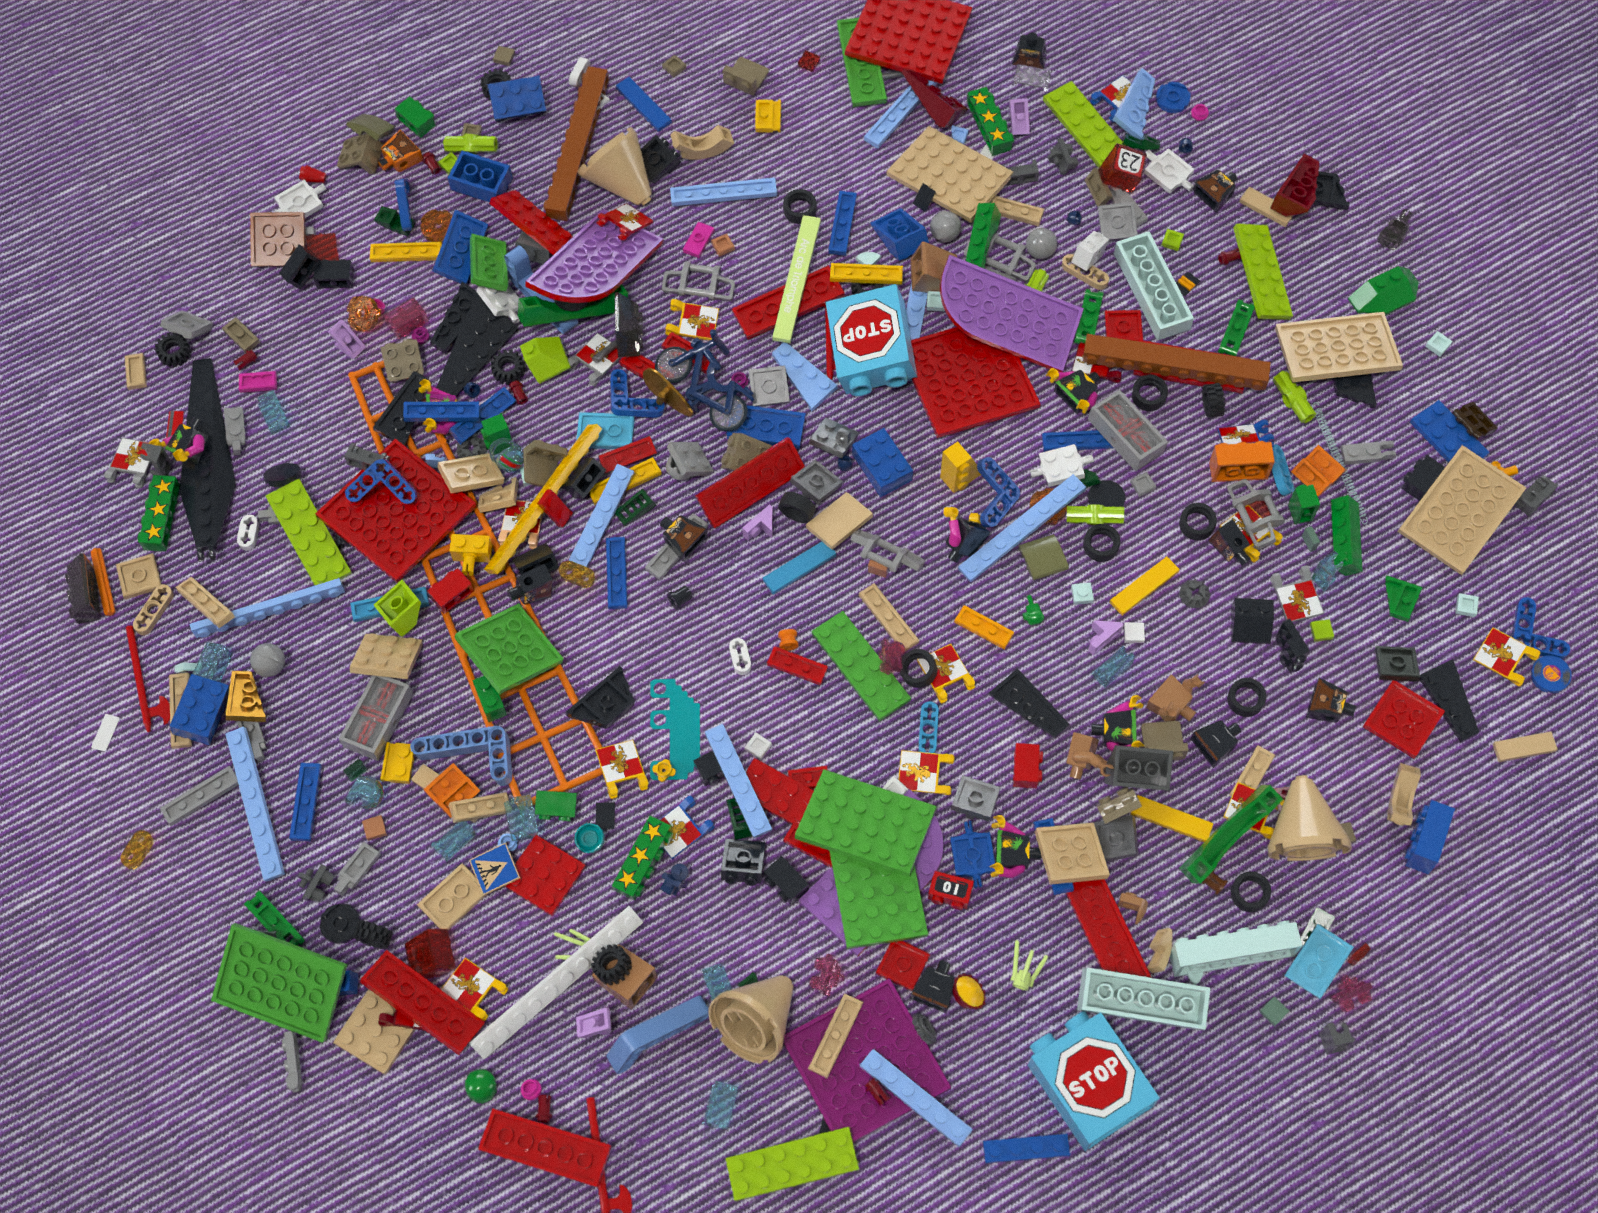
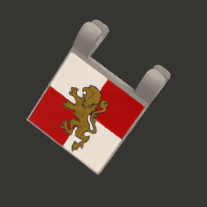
M597 333L574 356L568 359L571 366L569 370L573 371L581 362L594 371L589 376V384L596 386L600 379L625 355V351L617 347L595 363L592 357L612 343Z
M122 438L111 465L104 474L107 482L114 483L118 471L135 474L132 480L135 487L143 488L145 476L151 462L145 461L140 457L141 454L148 455L141 446L143 443L149 444V442Z
M1307 565L1302 566L1299 570L1302 581L1282 585L1279 573H1274L1270 577L1286 620L1291 619L1292 622L1324 614L1311 578L1310 568Z

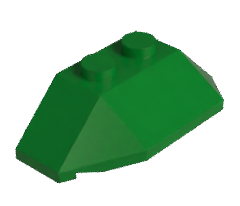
M1397 266L1367 280L1348 297V300L1357 313L1384 312L1387 315L1416 300L1419 281L1409 268Z

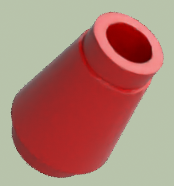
M309 165L301 166L299 179L306 182L325 183L326 173Z

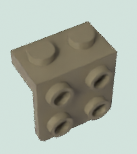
M739 57L733 67L727 65L724 67L723 83L754 96L768 75L769 69L744 57Z
M367 133L348 138L343 142L337 167L342 169L359 165L369 174H374L382 153L381 148L384 144L379 140L376 141Z
M405 339L401 343H388L380 347L387 378L390 382L408 379L413 371L421 375L424 374L419 352L420 348L416 339Z
M732 433L727 441V451L721 459V468L735 471L772 446L742 433Z
M534 440L523 449L524 481L543 487L556 470L557 462L567 456V448L560 447L557 444L545 443L542 440Z
M1179 721L1143 723L1141 725L1144 748L1173 751V760L1175 761L1186 758L1189 751L1188 744L1183 743Z

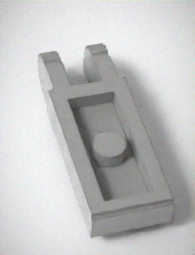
M1382 441L1380 443L1370 442L1342 445L1341 453L1344 465L1381 462V460L1393 459L1397 456L1395 451L1381 453V450L1392 448L1394 442Z
M288 1031L284 1032L285 1039H282V1048L284 1052L286 1051L287 1059L284 1060L286 1072H289L285 1080L287 1088L297 1093L303 1086L301 1085L302 1077L298 1040L296 1034Z

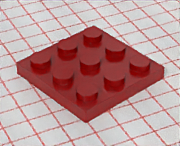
M1392 680L1364 723L1363 728L1415 759L1445 710L1399 682Z
M535 835L515 864L520 879L503 887L548 915L553 916L585 870L586 865L538 835Z

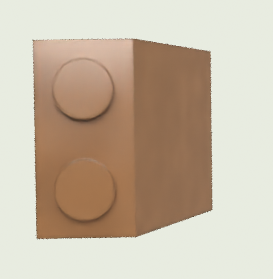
M921 242L910 259L912 291L940 292V279L949 255L957 258V255L927 242Z
M618 944L617 946L622 947L632 961V964H630L632 969L628 970L630 974L623 976L625 978L624 981L619 979V984L617 985L614 982L613 985L603 984L594 973L592 977L596 983L632 1010L658 977L652 965ZM618 960L611 961L607 965L606 970L612 969Z

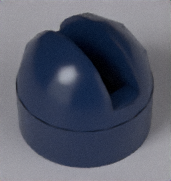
M1183 138L1180 140V152L1189 153L1193 150L1191 139Z
M1079 210L1071 211L1067 214V222L1069 224L1079 225L1081 223V213Z
M474 382L466 383L464 393L471 398L478 396L480 392L479 385Z
M844 455L843 458L839 457L837 462L838 468L841 471H849L852 468V459L848 455Z

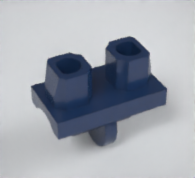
M678 863L672 867L671 873L664 872L661 878L665 879L660 890L668 895L676 896L680 888H687L689 883L683 881L689 874L687 866Z

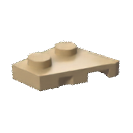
M512 478V483L503 488L499 485L491 491L481 494L478 502L480 513L516 505L519 485L517 478Z

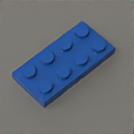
M455 210L432 272L460 284L462 282L466 284L471 273V234L484 236L488 224Z
M1440 400L1411 419L1410 423L1448 463L1462 445L1483 459L1490 453L1473 435L1470 436L1467 433V429L1455 420L1456 417Z
M735 404L734 416L729 420L728 428L736 426L742 420L744 414L742 404ZM747 405L748 413L743 425L734 431L727 432V439H729L732 433H742L770 445H775L789 437L795 448L800 449L806 413Z

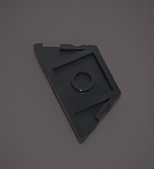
M1319 171L1315 192L1316 200L1313 204L1348 210L1350 203L1346 201L1345 191L1340 185L1338 174Z
M1371 374L1333 378L1336 396L1348 398L1356 403H1359V401L1370 405V408L1376 407Z
M619 666L569 708L566 711V716L607 729L634 706L635 701L632 693H630L628 682L625 680L622 667Z

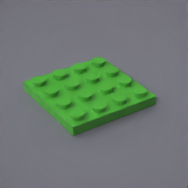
M519 603L455 634L456 641L499 695L561 664L564 659Z

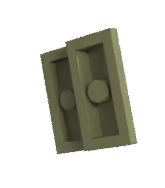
M361 114L346 123L358 135L366 132L376 141L392 133L395 126L384 119L369 114Z
M1054 534L1019 545V551L1026 562V568L1033 580L1069 569L1065 555Z

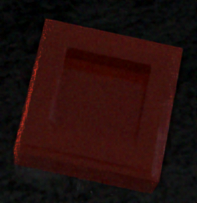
M805 50L798 61V67L814 72L821 60V56Z
M1365 943L1347 962L1351 966H1355L1368 954L1371 947Z

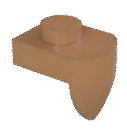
M1126 892L1125 894L1121 893L1118 906L1137 911L1135 924H1138L1147 911L1148 902L1143 898L1137 897L1134 893Z

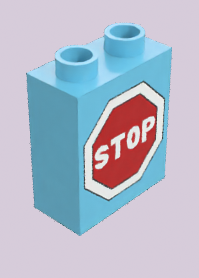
M896 284L826 302L837 378L846 394L864 396L869 394L874 387L882 385L900 387L905 385L908 379L917 377L905 301Z
M1083 1011L1065 1023V1027L1069 1031L1066 1035L1055 1040L1051 1033H1048L1030 1046L1034 1055L1031 1056L1028 1067L1083 1150L1087 1151L1153 1108L1160 1098L1103 1014L1100 1012L1090 1019L1087 1013Z

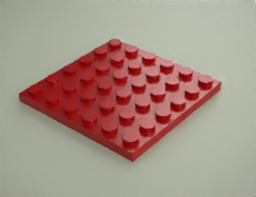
M867 0L844 55L900 72L903 69L910 68L925 79L942 84L973 7L950 0Z
M957 327L911 340L917 377L911 379L937 438L1040 408L1041 403L1018 356L975 340L964 334Z
M394 439L379 454L387 453V456L390 457L389 462L416 490L417 498L414 502L410 504L401 502L382 481L372 488L361 500L357 502L349 501L345 496V491L365 471L361 470L315 514L335 533L398 583L477 505L476 502L462 491L451 493L441 474L397 439ZM384 470V472H385L387 475H385V476H383V477L386 479V477H387L389 474L393 473V472H392L391 470H390V472H387L386 470ZM365 475L363 478L364 484L367 486L372 485L373 478L370 475ZM392 476L390 484L397 487L400 480L397 476ZM358 482L357 485L359 487L355 490L351 489V497L356 496L358 498L357 492L361 489L365 492L366 489L362 488ZM403 484L401 488L397 489L398 493L401 490L405 493V499H412V497L410 496L412 492H406L403 489L404 487H406L405 484Z

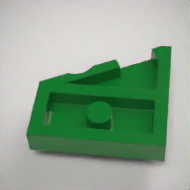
M1386 575L1385 585L1389 614L1391 617L1409 622L1422 587Z

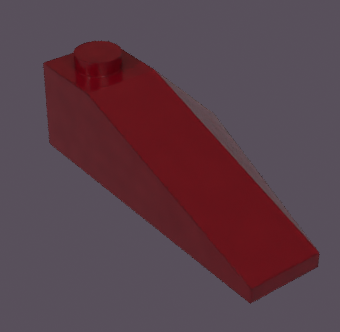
M910 68L901 71L931 118L935 120L937 126L941 128L951 127L967 112L968 108L951 95L948 97L941 94L942 89L939 87L929 86L928 80Z
M1303 154L1277 192L1270 209L1284 216L1307 213L1316 200L1315 192L1320 161Z

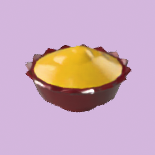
M965 973L959 974L955 978L952 992L956 1002L965 1009H982L987 999L985 996L986 991L983 990L982 984L978 983V980L973 978L972 975Z

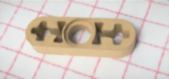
M1067 254L1063 257L1062 269L1097 290H1103L1108 286L1109 276L1107 273L1092 265L1088 269L1090 274L1083 275L1080 272L1082 268L1075 264L1067 265V263L1072 262L1073 254Z
M162 584L157 586L135 618L133 627L138 634H149L172 601L174 594L168 585ZM167 592V595H166V596L163 595V596L161 597V595H160L161 593ZM158 606L156 613L150 614L148 612L150 607ZM145 623H146V625H147L146 627H141V628H140V626H139L140 624H145Z

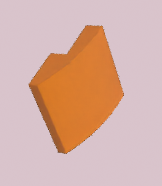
M1317 445L1291 472L1305 485H1314L1319 497L1344 474L1346 469L1320 445Z
M454 763L423 789L450 818L452 817L449 809L450 802L471 799L480 792L479 788Z

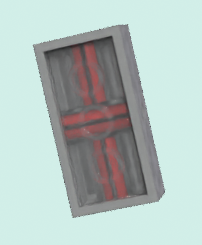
M1121 390L1116 391L1091 408L1088 420L1135 472L1164 453L1168 441Z
M372 675L339 737L342 746L379 761L387 742H389L413 696L410 685L390 677Z

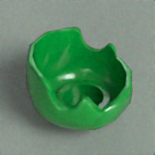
M477 1069L467 1075L465 1091L468 1098L479 1104H485L493 1099L497 1093L496 1079L491 1072L486 1069Z

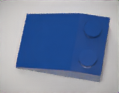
M902 208L870 222L886 248L899 261L914 254L921 242L929 243L926 228Z

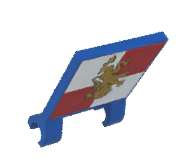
M1122 75L1100 91L1094 92L1091 95L1090 103L1096 105L1102 98L1114 108L1110 112L1109 120L1115 122L1113 118L1132 83Z
M1265 419L1260 420L1256 424L1218 428L1221 442L1227 444L1267 442L1270 439H1274L1273 434H1266L1269 432L1267 427L1262 428L1264 425H1269V422ZM1258 432L1266 435L1260 438Z
M687 796L677 807L660 819L671 825L672 833H674L669 844L666 843L664 846V850L671 859H674L715 828L710 819L698 828L686 813V810L696 804L692 796Z

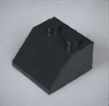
M1234 598L1231 605V642L1271 644L1274 600Z

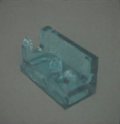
M274 390L257 398L258 402H260L258 406L271 435L290 428V424Z
M1333 551L1318 563L1312 576V580L1324 592L1334 583L1336 579L1335 573L1343 566V562H1340L1338 565L1332 564V561L1338 556L1336 551Z
M207 642L193 674L221 682L233 654L224 645Z
M1124 646L1091 674L1104 688L1134 662L1135 655L1132 652L1128 655L1125 652L1126 648Z
M530 794L512 797L510 801L504 802L512 841L532 839L539 833Z
M466 821L458 822L436 843L433 842L431 846L447 862L476 836V833Z
M718 964L702 969L712 1001L720 993L732 990L724 966Z
M719 1081L713 1083L702 1125L721 1130L728 1128L738 1089L737 1086Z

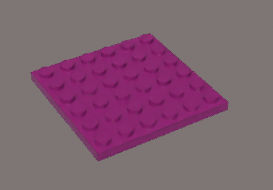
M890 978L854 997L862 1001L863 1005L828 1078L808 1070L838 1006L784 1036L783 1044L830 1131L849 1127L853 1143L912 1111L909 1106L882 1084L880 1086L890 1097L885 1102L880 1095L884 1101L882 1106H879L869 1091L866 1092L867 1088L865 1085L873 1077L864 1071L860 1064L872 1049L933 1098L951 1089L928 1045L914 1029L913 1019Z

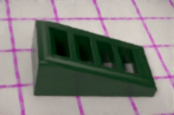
M642 488L615 511V514L622 524L627 526L657 505ZM638 503L641 507L637 508L635 504ZM632 507L635 512L631 513L629 508ZM624 511L628 514V518H625L622 514Z
M735 798L727 799L726 803L735 840L753 837L746 822L736 823L745 819L742 814L734 816L741 813L740 808L732 809V807L738 806Z

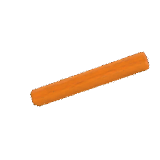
M93 548L90 553L103 611L106 616H112L116 613L102 549Z

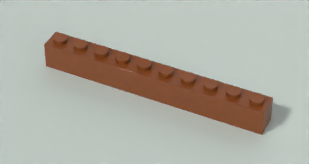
M588 66L586 73L582 75V87L579 86L578 100L574 102V113L570 115L569 119L570 127L566 129V140L561 145V157L557 158V170L553 172V183L548 188V200L544 201L543 210L546 211V215L551 219L568 222L581 178L577 171L586 161L601 108L597 109V107L601 105L603 100L601 94L605 95L609 83L608 69Z
M1087 334L1082 362H1087L1091 365L1100 364L1107 367L1138 370L1144 373H1157L1163 376H1177L1181 379H1196L1200 382L1209 381L1220 383L1221 385L1228 384L1238 388L1247 387L1254 390H1266L1271 362L1093 334Z

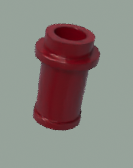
M431 152L423 154L422 161L428 166L433 175L440 173L442 168L436 161L435 155Z
M1239 248L1228 252L1222 251L1218 255V261L1221 265H1228L1229 262L1242 259Z
M251 349L249 351L246 350L245 354L233 362L237 365L243 361L242 364L237 366L241 371L250 363H255L258 357Z
M519 381L510 383L509 390L514 394L517 404L523 405L527 403L529 399L523 390V384Z
M873 1078L865 1085L867 1088L866 1092L869 1091L879 1106H882L884 1101L880 1095L885 1102L890 1097L880 1086V1081Z
M547 1095L538 1096V1114L535 1115V1118H537L539 1123H549L552 1118L550 1114L552 1097L548 1095V1098Z

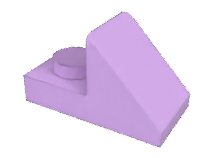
M1028 98L1011 99L1009 103V117L1011 118L1012 135L1030 134Z
M339 320L328 331L336 341L335 346L351 359H354L366 348L344 320Z
M770 504L742 527L743 537L747 540L758 536L761 529L772 538L773 509Z
M1093 621L1092 629L1097 634L1090 640L1088 651L1093 656L1122 632L1123 624L1112 621Z
M604 1008L576 1017L577 1038H586L596 1034L610 1035V1009Z

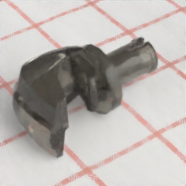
M1404 209L1398 218H1392L1388 226L1380 232L1377 241L1389 249H1397L1409 232L1408 221L1412 217L1411 211L1405 215L1408 210Z

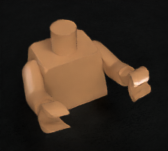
M1171 674L1148 700L1146 708L1160 715L1167 722L1176 721L1180 715L1190 722L1197 713L1189 707L1193 698V688L1196 686L1200 688L1205 682H1202L1197 674L1193 678L1185 679L1181 684Z
M1073 732L1066 762L1072 765L1069 777L1081 780L1083 770H1090L1091 766L1099 768L1103 776H1111L1106 774L1104 770L1106 771V767L1114 769L1113 765L1107 764L1105 759L1095 754L1099 742L1098 739Z

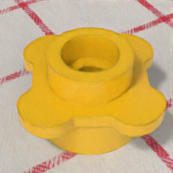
M668 759L660 761L652 768L653 772L658 775L660 782H664L666 778L674 776L676 773Z

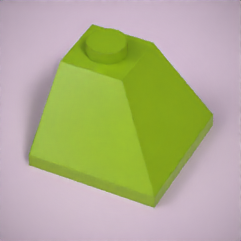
M560 337L534 338L520 346L524 360L539 384L571 368Z
M401 580L373 605L386 622L403 637L417 624L421 601L408 585Z

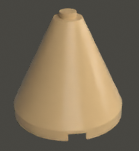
M629 127L626 135L621 132L590 157L587 163L588 167L584 163L577 172L582 178L636 205L642 204L644 206L651 200L650 196L652 193L637 133L632 127Z
M1306 775L1296 776V780L1291 782L1268 845V856L1275 860H1280L1279 855L1287 857V861H1305L1336 857V852L1341 849L1343 854L1352 850L1350 838L1313 780L1309 779Z
M779 975L717 995L709 1006V1019L712 1028L716 1029L718 1027L723 1035L720 1039L723 1044L733 1053L747 1061L761 1064L763 1060L773 1061L781 1052L793 993L792 981L786 976Z

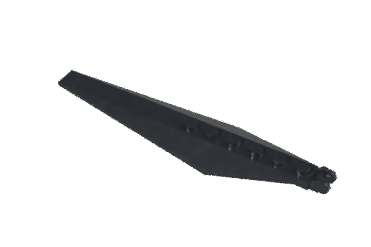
M211 358L193 360L186 426H190L194 417L204 421L200 432L207 435L208 438L198 464L188 459L182 462L180 495L197 548L199 562L204 561V550H209L210 560H216L217 543L236 488Z

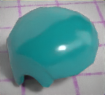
M586 823L580 826L575 833V844L584 853H595L602 848L605 842V834L596 824Z

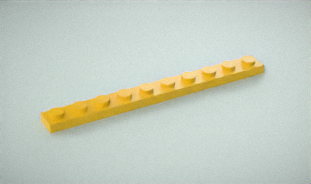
M598 424L587 425L567 453V456L563 458L484 568L488 574H499L505 569L506 562L515 555L516 548L525 541L526 534L537 524V519L544 513L537 504L547 489L553 490L558 495L560 487L568 481L570 473L578 467L580 459L588 453L590 445L598 439L599 433L602 430Z

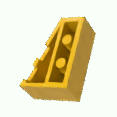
M958 441L943 451L940 478L953 493L958 490H964L971 481L981 475L973 458Z

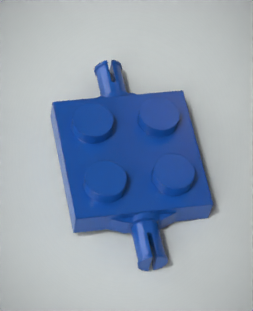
M965 821V833L961 836L950 837L955 875L957 877H973L974 889L982 888L981 876L995 872L994 868H990L995 863L990 832H973L972 821Z

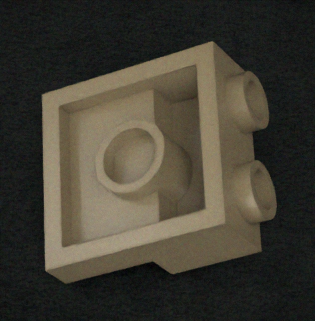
M1128 787L1118 790L1117 795L1111 798L1108 795L1099 799V803L1096 804L1105 824L1142 807L1133 788L1128 789Z

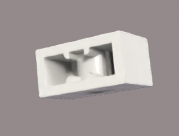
M1093 231L1078 245L1072 263L1087 271L1103 256L1109 239L1104 237L1103 234Z

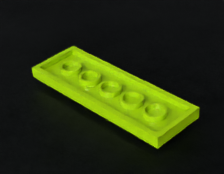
M1072 81L1043 96L1044 103L1102 173L1115 166L1118 148L1130 151L1126 145L1122 144V140Z
M1236 223L1233 229L1258 319L1290 320L1293 314L1268 225Z
M300 479L265 496L314 585L338 578L341 580L352 574L325 524L316 516L317 510Z
M849 1127L725 1158L735 1202L859 1170Z

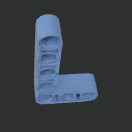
M518 245L504 255L509 278L525 297L537 296L543 300L554 302V300L525 287V281L533 273L528 254L523 247ZM571 319L551 323L562 334H565L578 324V320Z
M500 726L419 737L414 739L410 745L411 751L420 760L489 751L491 777L500 786H506L512 780L510 739L505 730ZM502 734L500 740H495L497 735ZM483 737L480 743H476L478 738ZM460 740H464L461 746H456ZM444 743L441 749H437L439 744ZM421 746H425L422 752H418ZM499 753H504L502 758L496 759ZM505 771L503 777L497 778L500 772Z
M701 996L694 997L622 1033L606 1057L616 1074H621L634 1064L642 1051L709 1017V1008Z

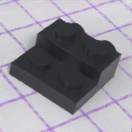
M657 135L641 148L647 177L654 184L666 172L670 174L681 163L679 160L681 155L674 148L670 150L668 148L670 143L664 137L660 139Z
M1291 619L1283 621L1277 633L1276 641L1279 647L1283 648L1279 655L1281 664L1289 672L1293 671L1294 673L1303 668L1310 650Z
M725 839L721 880L728 884H735L736 882H745L748 886H754L757 883L761 884L765 842Z

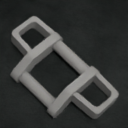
M994 233L988 247L986 265L1006 272L1007 275L1026 283L1029 282L1036 268L1035 262L1023 256L1026 251V245L1016 244ZM969 242L964 250V257L967 256ZM996 243L1016 251L1009 266L988 258ZM1020 260L1031 266L1027 276L1014 272Z
M685 261L682 271H666L664 273L662 291L682 296L688 294L709 297L711 300L717 299L731 302L733 300L735 282L720 276L721 266H703ZM690 271L712 274L710 290L686 287ZM681 276L679 289L666 288L668 277ZM718 281L731 285L728 296L716 294Z
M1247 479L1229 485L1227 490L1232 498V504L1238 510L1245 525V531L1250 535L1255 548L1260 550L1275 543L1276 538L1272 527L1282 525L1285 520L1279 514L1271 498L1270 490H1254ZM1246 486L1250 493L1236 499L1233 490ZM1257 500L1265 501L1271 515L1252 523L1244 506ZM1269 527L1271 537L1262 542H1257L1253 534Z
M856 530L850 539L865 546L860 557L871 559L886 566L894 573L901 563L916 571L922 569L925 563L923 558L912 553L909 549H902L876 534L873 535L862 530ZM880 546L897 555L891 561L871 552V550Z

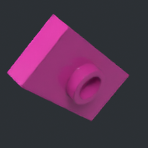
M698 222L686 242L683 252L700 258L714 233V227Z
M276 371L239 374L240 393L277 390Z

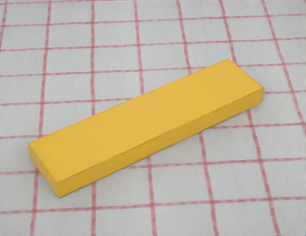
M442 242L371 244L370 261L436 260Z
M831 263L830 282L902 285L903 266Z
M653 457L629 468L634 471V475L626 491L662 475ZM610 477L596 483L588 494L595 506Z
M1166 556L1114 596L1109 603L1123 616L1179 573L1180 569Z
M1137 795L1142 807L1131 811L1130 815L1202 842L1209 838L1214 823Z

